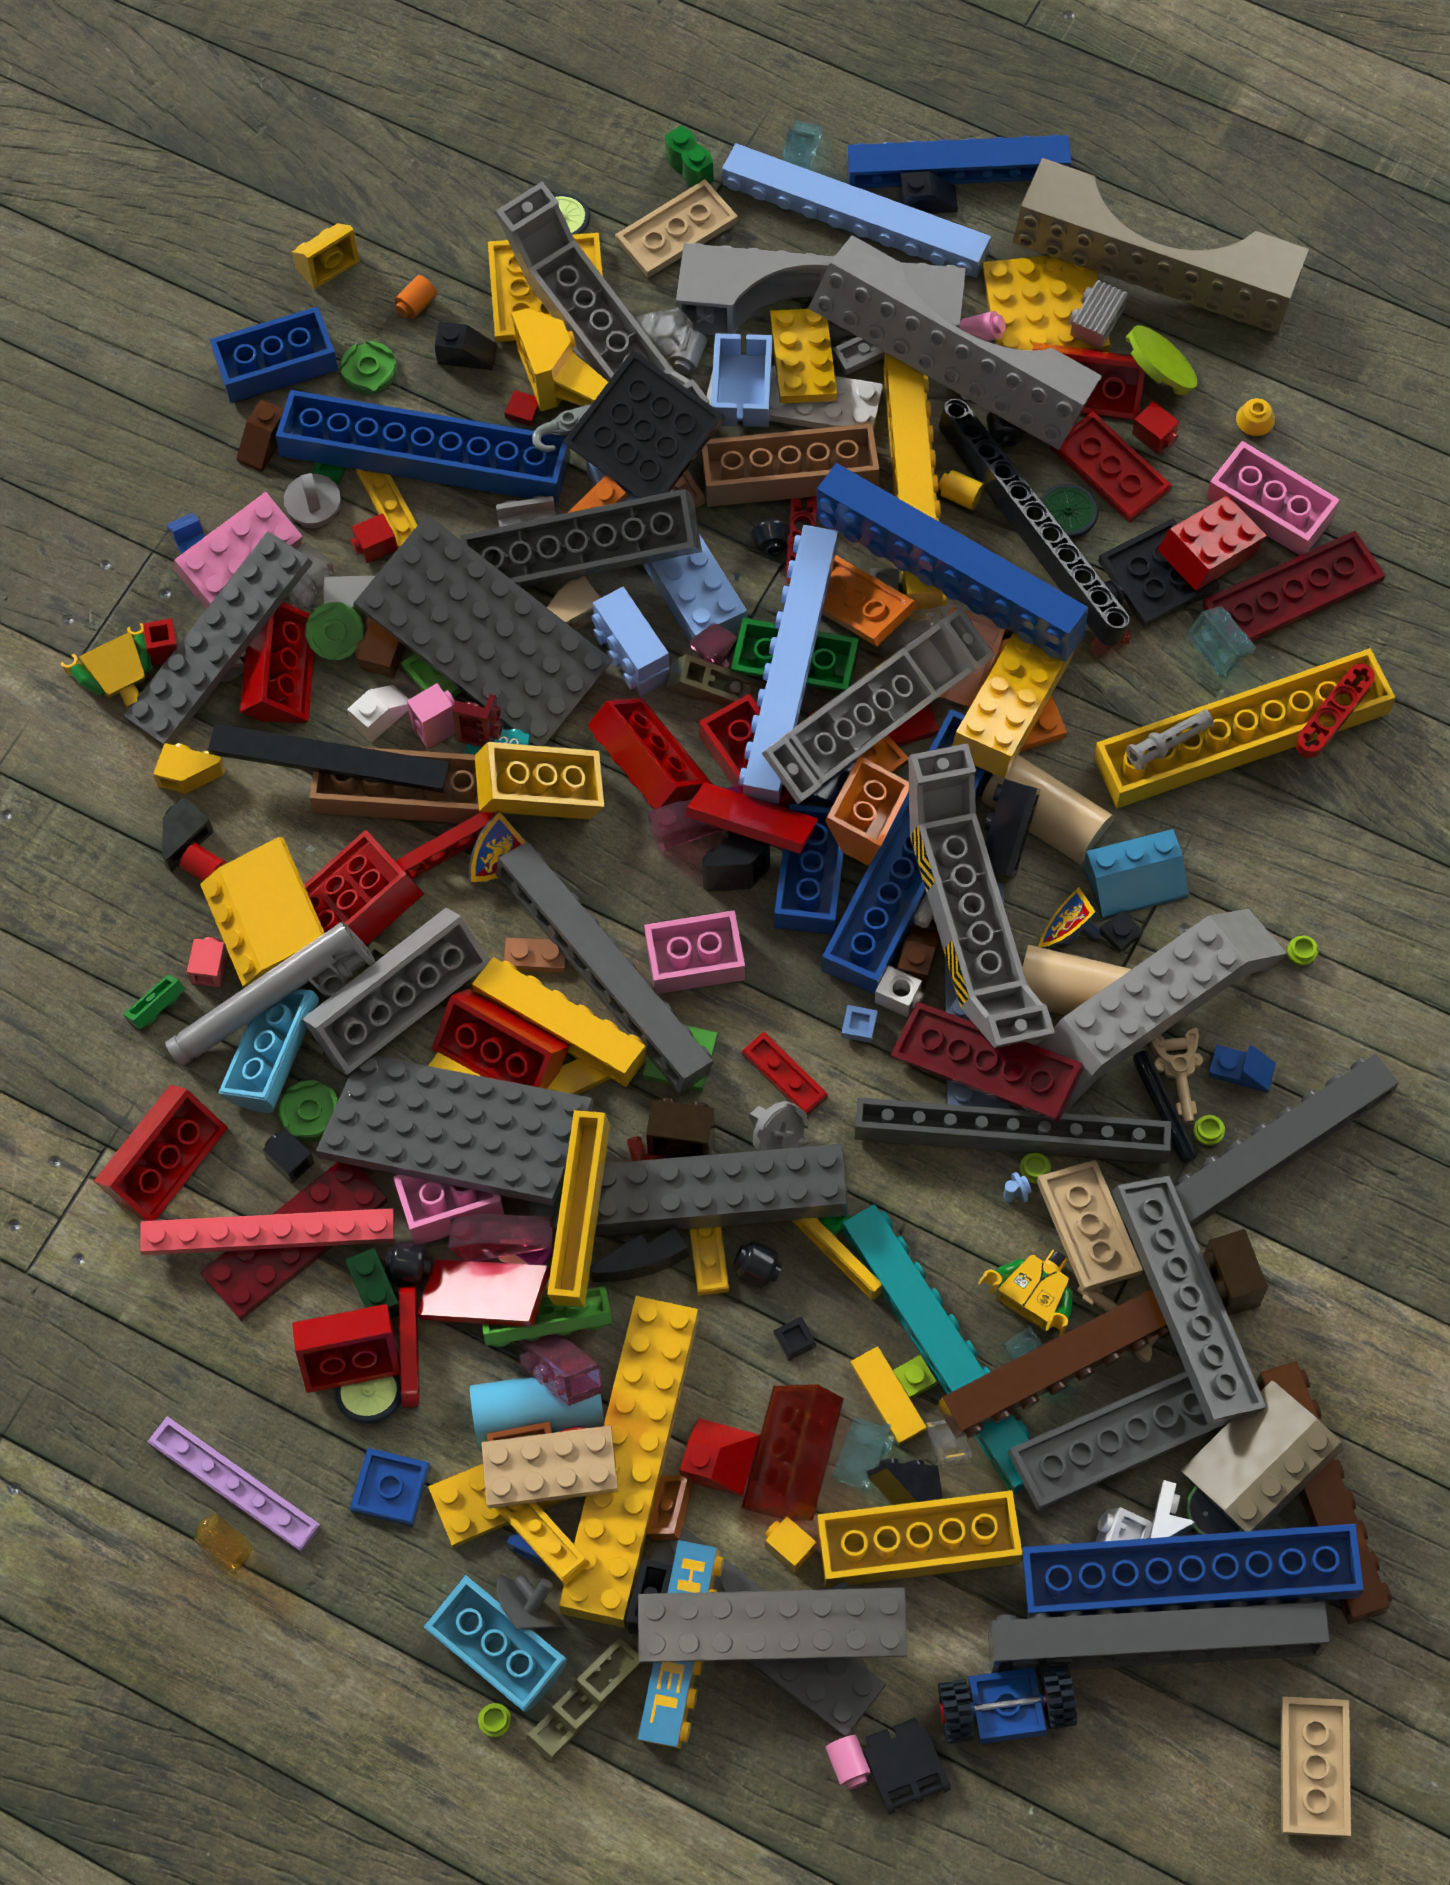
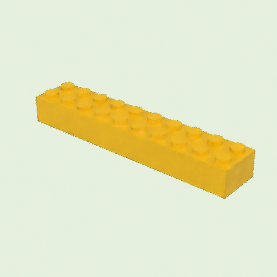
M885 352L884 384L894 496L939 521L941 511L940 500H937L936 494L938 492V477L934 475L936 455L935 450H932L933 425H930L929 419L931 418V402L927 399V393H929L928 376ZM901 571L903 594L913 599L917 606V609L905 619V622L940 620L941 609H946V596L933 585H925L914 574L908 571Z
M1371 648L1097 742L1093 759L1116 809L1296 747V741L1301 730L1353 665L1366 664L1370 666L1375 673V679L1370 691L1339 731L1390 714L1395 696ZM1363 675L1356 677L1352 687L1356 690L1360 681H1365L1366 677ZM1340 694L1336 697L1337 703L1342 706H1348L1352 703L1351 698L1345 694ZM1204 709L1211 714L1214 720L1213 727L1207 728L1169 749L1164 758L1160 759L1157 757L1146 763L1145 767L1141 770H1137L1131 764L1126 752V747L1130 744L1137 745L1146 740L1149 734H1160L1200 713ZM1321 716L1319 718L1320 724L1324 727L1335 725L1334 719L1330 716ZM1190 726V727L1184 729L1183 731L1177 733L1176 736H1178V735H1180V734L1186 732L1187 730L1191 729L1192 726ZM1315 732L1310 741L1316 740L1319 734Z
M640 1296L635 1297L604 1426L611 1425L618 1492L590 1495L585 1498L574 1545L588 1559L590 1564L564 1585L559 1603L560 1612L563 1615L621 1628L626 1626L638 1576L637 1573L647 1538L646 1530L660 1476H662L699 1322L698 1309Z

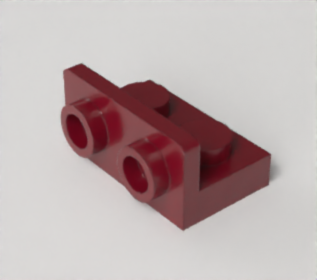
M489 695L485 708L473 702H455L452 712L457 742L483 747L487 742H494L495 739H500L503 722L499 720L501 707L497 705L496 695Z

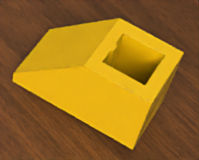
M165 743L153 776L158 787L187 794L223 776L225 767L221 757L210 755L208 751L199 752L191 750L183 744L171 745Z

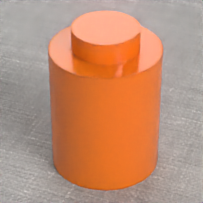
M417 275L395 297V309L402 317L415 319L438 295L437 290L428 279Z

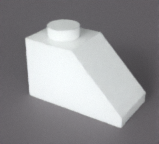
M394 685L368 690L347 709L351 726L372 743L408 711L407 700L409 698Z

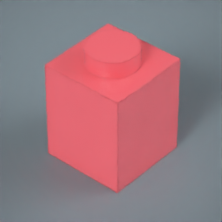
M205 937L203 940L194 939L187 968L191 984L213 987L222 986L228 959V952L224 942L213 937Z

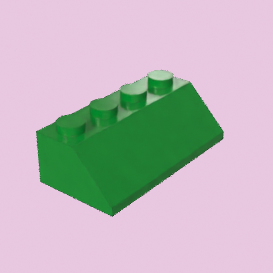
M748 618L742 619L731 672L763 677L766 663H771L773 655L769 654L772 637H777L779 629H775V623ZM818 631L806 685L840 692L849 688L853 680L858 657L859 638Z

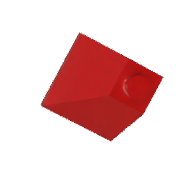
M698 1418L688 1440L680 1467V1475L690 1476L694 1484L743 1497L760 1435Z

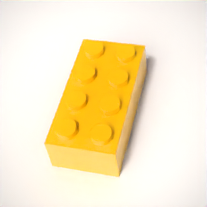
M487 742L475 754L479 812L496 813L499 811L500 813L591 819L604 807L599 751Z

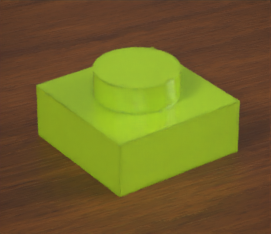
M921 1355L893 1370L910 1400L937 1384L936 1379Z

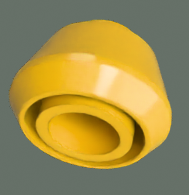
M1255 398L1239 408L1236 422L1244 433L1251 436H1262L1270 432L1274 427L1275 414L1268 402Z

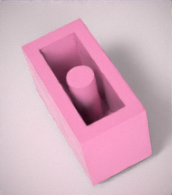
M438 683L407 700L412 728L427 750L456 733L452 712L455 700L448 690L443 692Z

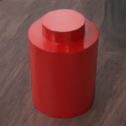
M193 843L184 852L179 867L203 882L219 867L227 864V862L199 844Z

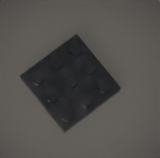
M1174 518L1099 555L1098 562L1109 578L1120 584L1124 591L1125 601L1144 628L1219 590L1220 583L1215 579L1195 591L1157 550L1169 529L1177 525Z

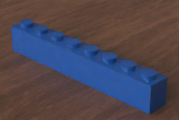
M1054 134L1015 138L996 137L992 139L969 138L966 140L943 139L925 142L858 143L856 145H848L849 185L857 188L900 187L901 173L926 171L951 184L1032 181L1042 158L1071 167L1069 135L1059 136Z

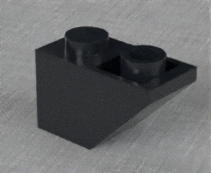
M890 1458L881 1460L879 1466L867 1471L870 1481L892 1505L943 1499L938 1465H925L923 1460L899 1463L898 1459Z

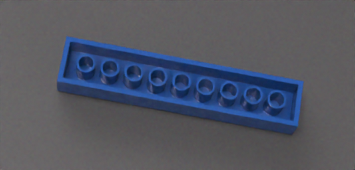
M290 390L276 433L279 456L529 499L536 496H553L554 503L559 502L571 457L570 448L563 443L567 436L555 434L543 436L541 442L547 446L554 445L556 450L542 452L533 445L532 435L534 431L295 390Z
M838 463L834 465L817 487V519L822 525L843 533L853 543L858 542L875 556L888 559L899 570L914 574L925 585H933L941 590L949 599L964 603L975 614H983L990 618L998 627L1009 629L1016 633L1025 643L1035 644L1043 649L1048 656L1055 659L1059 658L1066 662L1085 636L1088 607Z
M950 709L929 751L952 747L956 731L965 717L964 714ZM975 766L976 773L974 774L975 802L990 774L989 771ZM909 791L822 956L823 972L875 994L887 967H892L914 923V915L926 895V889L910 838Z
M1356 1524L1023 1547L1022 1549L1028 1619L1034 1613H1049L1050 1617H1063V1613L1068 1611H1082L1083 1616L1096 1615V1611L1102 1609H1115L1116 1614L1130 1613L1129 1610L1136 1607H1148L1150 1612L1163 1611V1607L1170 1605H1181L1183 1610L1196 1609V1605L1213 1603L1216 1604V1608L1229 1607L1230 1603L1246 1601L1249 1602V1606L1262 1605L1263 1601L1273 1599L1282 1600V1604L1295 1603V1600L1300 1598H1315V1601L1360 1598L1364 1590Z

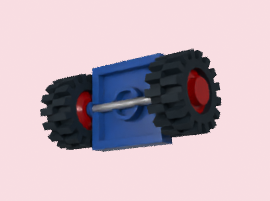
M1068 1665L1040 1669L1042 1693H1039L1034 1667L969 1676L971 1703L965 1679L938 1683L940 1714L947 1744L974 1740L973 1717H975L980 1744L1046 1735V1724L1042 1707L1045 1710L1049 1729L1077 1726L1075 1692Z

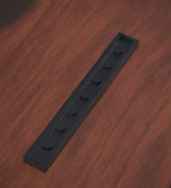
M216 723L208 747L210 755L439 793L444 792L450 768L447 761Z

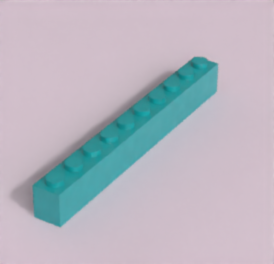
M873 1204L842 1222V1233L861 1263L881 1282V1294L945 1393L949 1394L990 1373L986 1366L982 1368L976 1360L978 1354L973 1344L969 1340L964 1341L959 1334L961 1328L956 1318L952 1314L947 1315L941 1305L944 1302L939 1292L935 1288L930 1289L924 1280L927 1276L922 1266L918 1262L913 1263L908 1255L910 1250L905 1240L901 1236H895L891 1229L893 1224L888 1214L884 1210L880 1212L877 1206ZM1012 1415L999 1424L991 1421L983 1425L984 1430L974 1436L1007 1489L1009 1491L1012 1490L1013 1495L1025 1489V1486L1007 1452L1010 1448L1028 1441L1030 1433L1026 1425L1021 1420L1016 1421Z

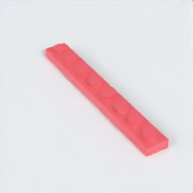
M393 1208L141 1221L140 1252L142 1255L395 1242Z

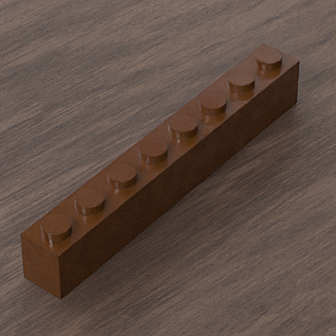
M1151 1289L943 1396L937 1407L955 1438L958 1439L964 1435L968 1439L972 1438L984 1430L983 1425L991 1421L999 1424L1011 1417L1012 1410L1020 1406L1023 1410L1032 1407L1040 1401L1039 1396L1047 1392L1050 1395L1059 1393L1068 1386L1066 1382L1075 1377L1078 1381H1081L1095 1372L1093 1368L1104 1363L1105 1367H1108L1122 1358L1121 1354L1131 1349L1135 1353L1149 1344L1148 1340L1158 1335L1162 1339L1170 1335L1153 1290Z
M1297 1361L1260 1372L1256 1381L1260 1392L1273 1380L1317 1419L1321 1418L1319 1404L1316 1399L1311 1400L1307 1389L1310 1388L1307 1373L1304 1369L1300 1370ZM1333 1459L1299 1493L1311 1527L1356 1524L1364 1590L1360 1598L1339 1600L1349 1625L1386 1613L1390 1607L1389 1602L1392 1601L1388 1585L1385 1582L1381 1583L1377 1571L1380 1570L1378 1558L1374 1551H1369L1365 1541L1368 1539L1366 1527L1363 1521L1357 1520L1355 1515L1356 1502L1351 1490L1346 1491L1342 1481L1345 1477L1343 1467L1338 1459Z

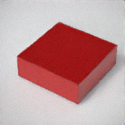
M514 390L505 410V418L532 426L539 410L536 397Z

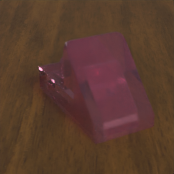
M712 623L695 636L689 644L700 659L728 668L730 663L725 656L737 640V637L717 623Z

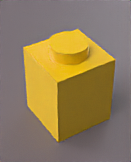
M787 1516L781 1523L778 1520L775 1521L765 1533L767 1537L765 1548L793 1573H796L816 1550V1541Z

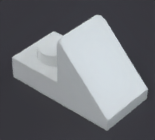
M1165 1480L1162 1483L1149 1538L1182 1536L1193 1528L1194 1521L1170 1515V1513L1176 1514L1180 1495L1174 1494L1176 1483Z

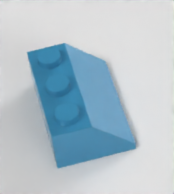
M1173 829L1086 851L1084 869L1102 919L1113 917L1122 910L1128 913L1189 896L1183 855Z

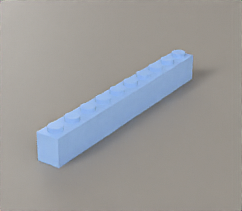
M735 143L722 167V185L727 186L733 191H741L753 196L757 200L771 202L782 209H790L801 213L809 219L820 220L834 228L850 231L858 237L869 238L883 246L904 251L910 256H918L929 260L938 266L953 265L966 268L965 275L977 278L982 269V262L986 261L990 252L991 236L737 143Z
M803 525L801 536L796 535L794 540L793 552L797 553L796 559L789 562L787 578H791L789 586L784 585L781 603H784L785 606L783 612L778 611L775 629H779L777 637H772L769 654L773 655L771 663H766L763 680L767 681L765 689H760L757 706L761 707L759 716L754 715L752 720L751 733H755L754 740L747 743L745 759L749 760L747 769H741L739 786H743L744 795L769 803L779 804L783 783L764 758L762 752L797 726L838 546L837 530Z

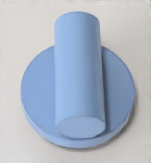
M1017 1172L1011 1174V1180L1006 1182L1003 1198L1006 1202H1013L1016 1197H1019L1022 1203L1028 1201L1031 1187L1025 1176L1020 1177Z

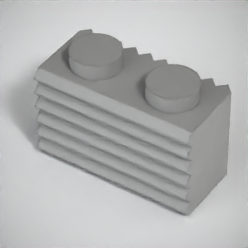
M1097 280L1093 288L1088 287L1085 290L1081 303H1083L1081 309L1075 308L1069 319V324L1072 325L1070 335L1101 349L1126 307L1128 293L1112 287L1110 284L1107 285L1106 282Z

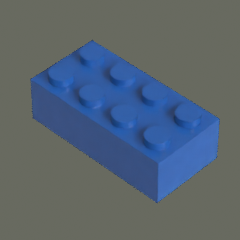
M318 306L210 339L214 358L230 403L338 370L335 351Z
M789 804L788 809L818 818L816 829L801 853L798 854L783 849L774 912V928L834 935L845 853L841 851L825 822L831 808Z

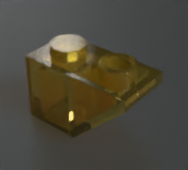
M213 1512L209 1519L205 1517L195 1530L196 1537L194 1540L202 1553L234 1576L254 1550L247 1538L215 1512Z

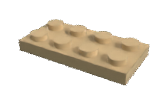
M704 179L616 233L615 240L644 275L649 278L682 258L684 243L704 244L737 224L738 216L707 180Z
M1097 1160L1038 1176L1036 1182L1082 1292L1142 1274L1143 1268Z
M611 1425L481 1442L488 1509L618 1492Z
M1282 1696L1281 1834L1350 1838L1349 1700Z

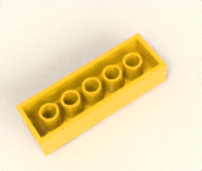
M1013 632L957 729L952 746L968 743L975 766L1005 778L1071 661L1073 653L1066 662L1059 658H1052L1043 649L1033 643H1025Z
M1012 1490L817 1515V1529L825 1588L834 1587L841 1582L854 1585L1020 1564L1023 1555Z

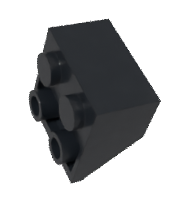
M728 831L716 850L714 848L710 849L702 859L703 888L708 892L751 889L770 869V844Z

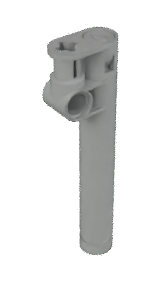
M342 921L180 1031L178 1035H174L165 1042L166 1047L173 1059L181 1067H184L193 1061V1058H197L310 981L323 995L331 997L346 985V981L353 977V972L367 963L371 966L375 963V960L363 941Z

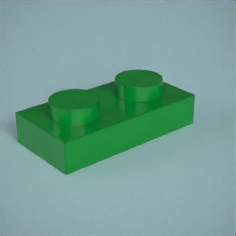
M167 974L122 1015L130 1024L141 1030L143 1027L151 1025L157 1019V1014L165 1007L176 1003L180 998V994L186 988L180 980Z

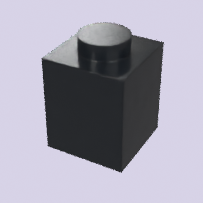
M286 1128L280 1134L275 1133L265 1143L263 1152L266 1160L291 1184L299 1179L315 1163L311 1152Z

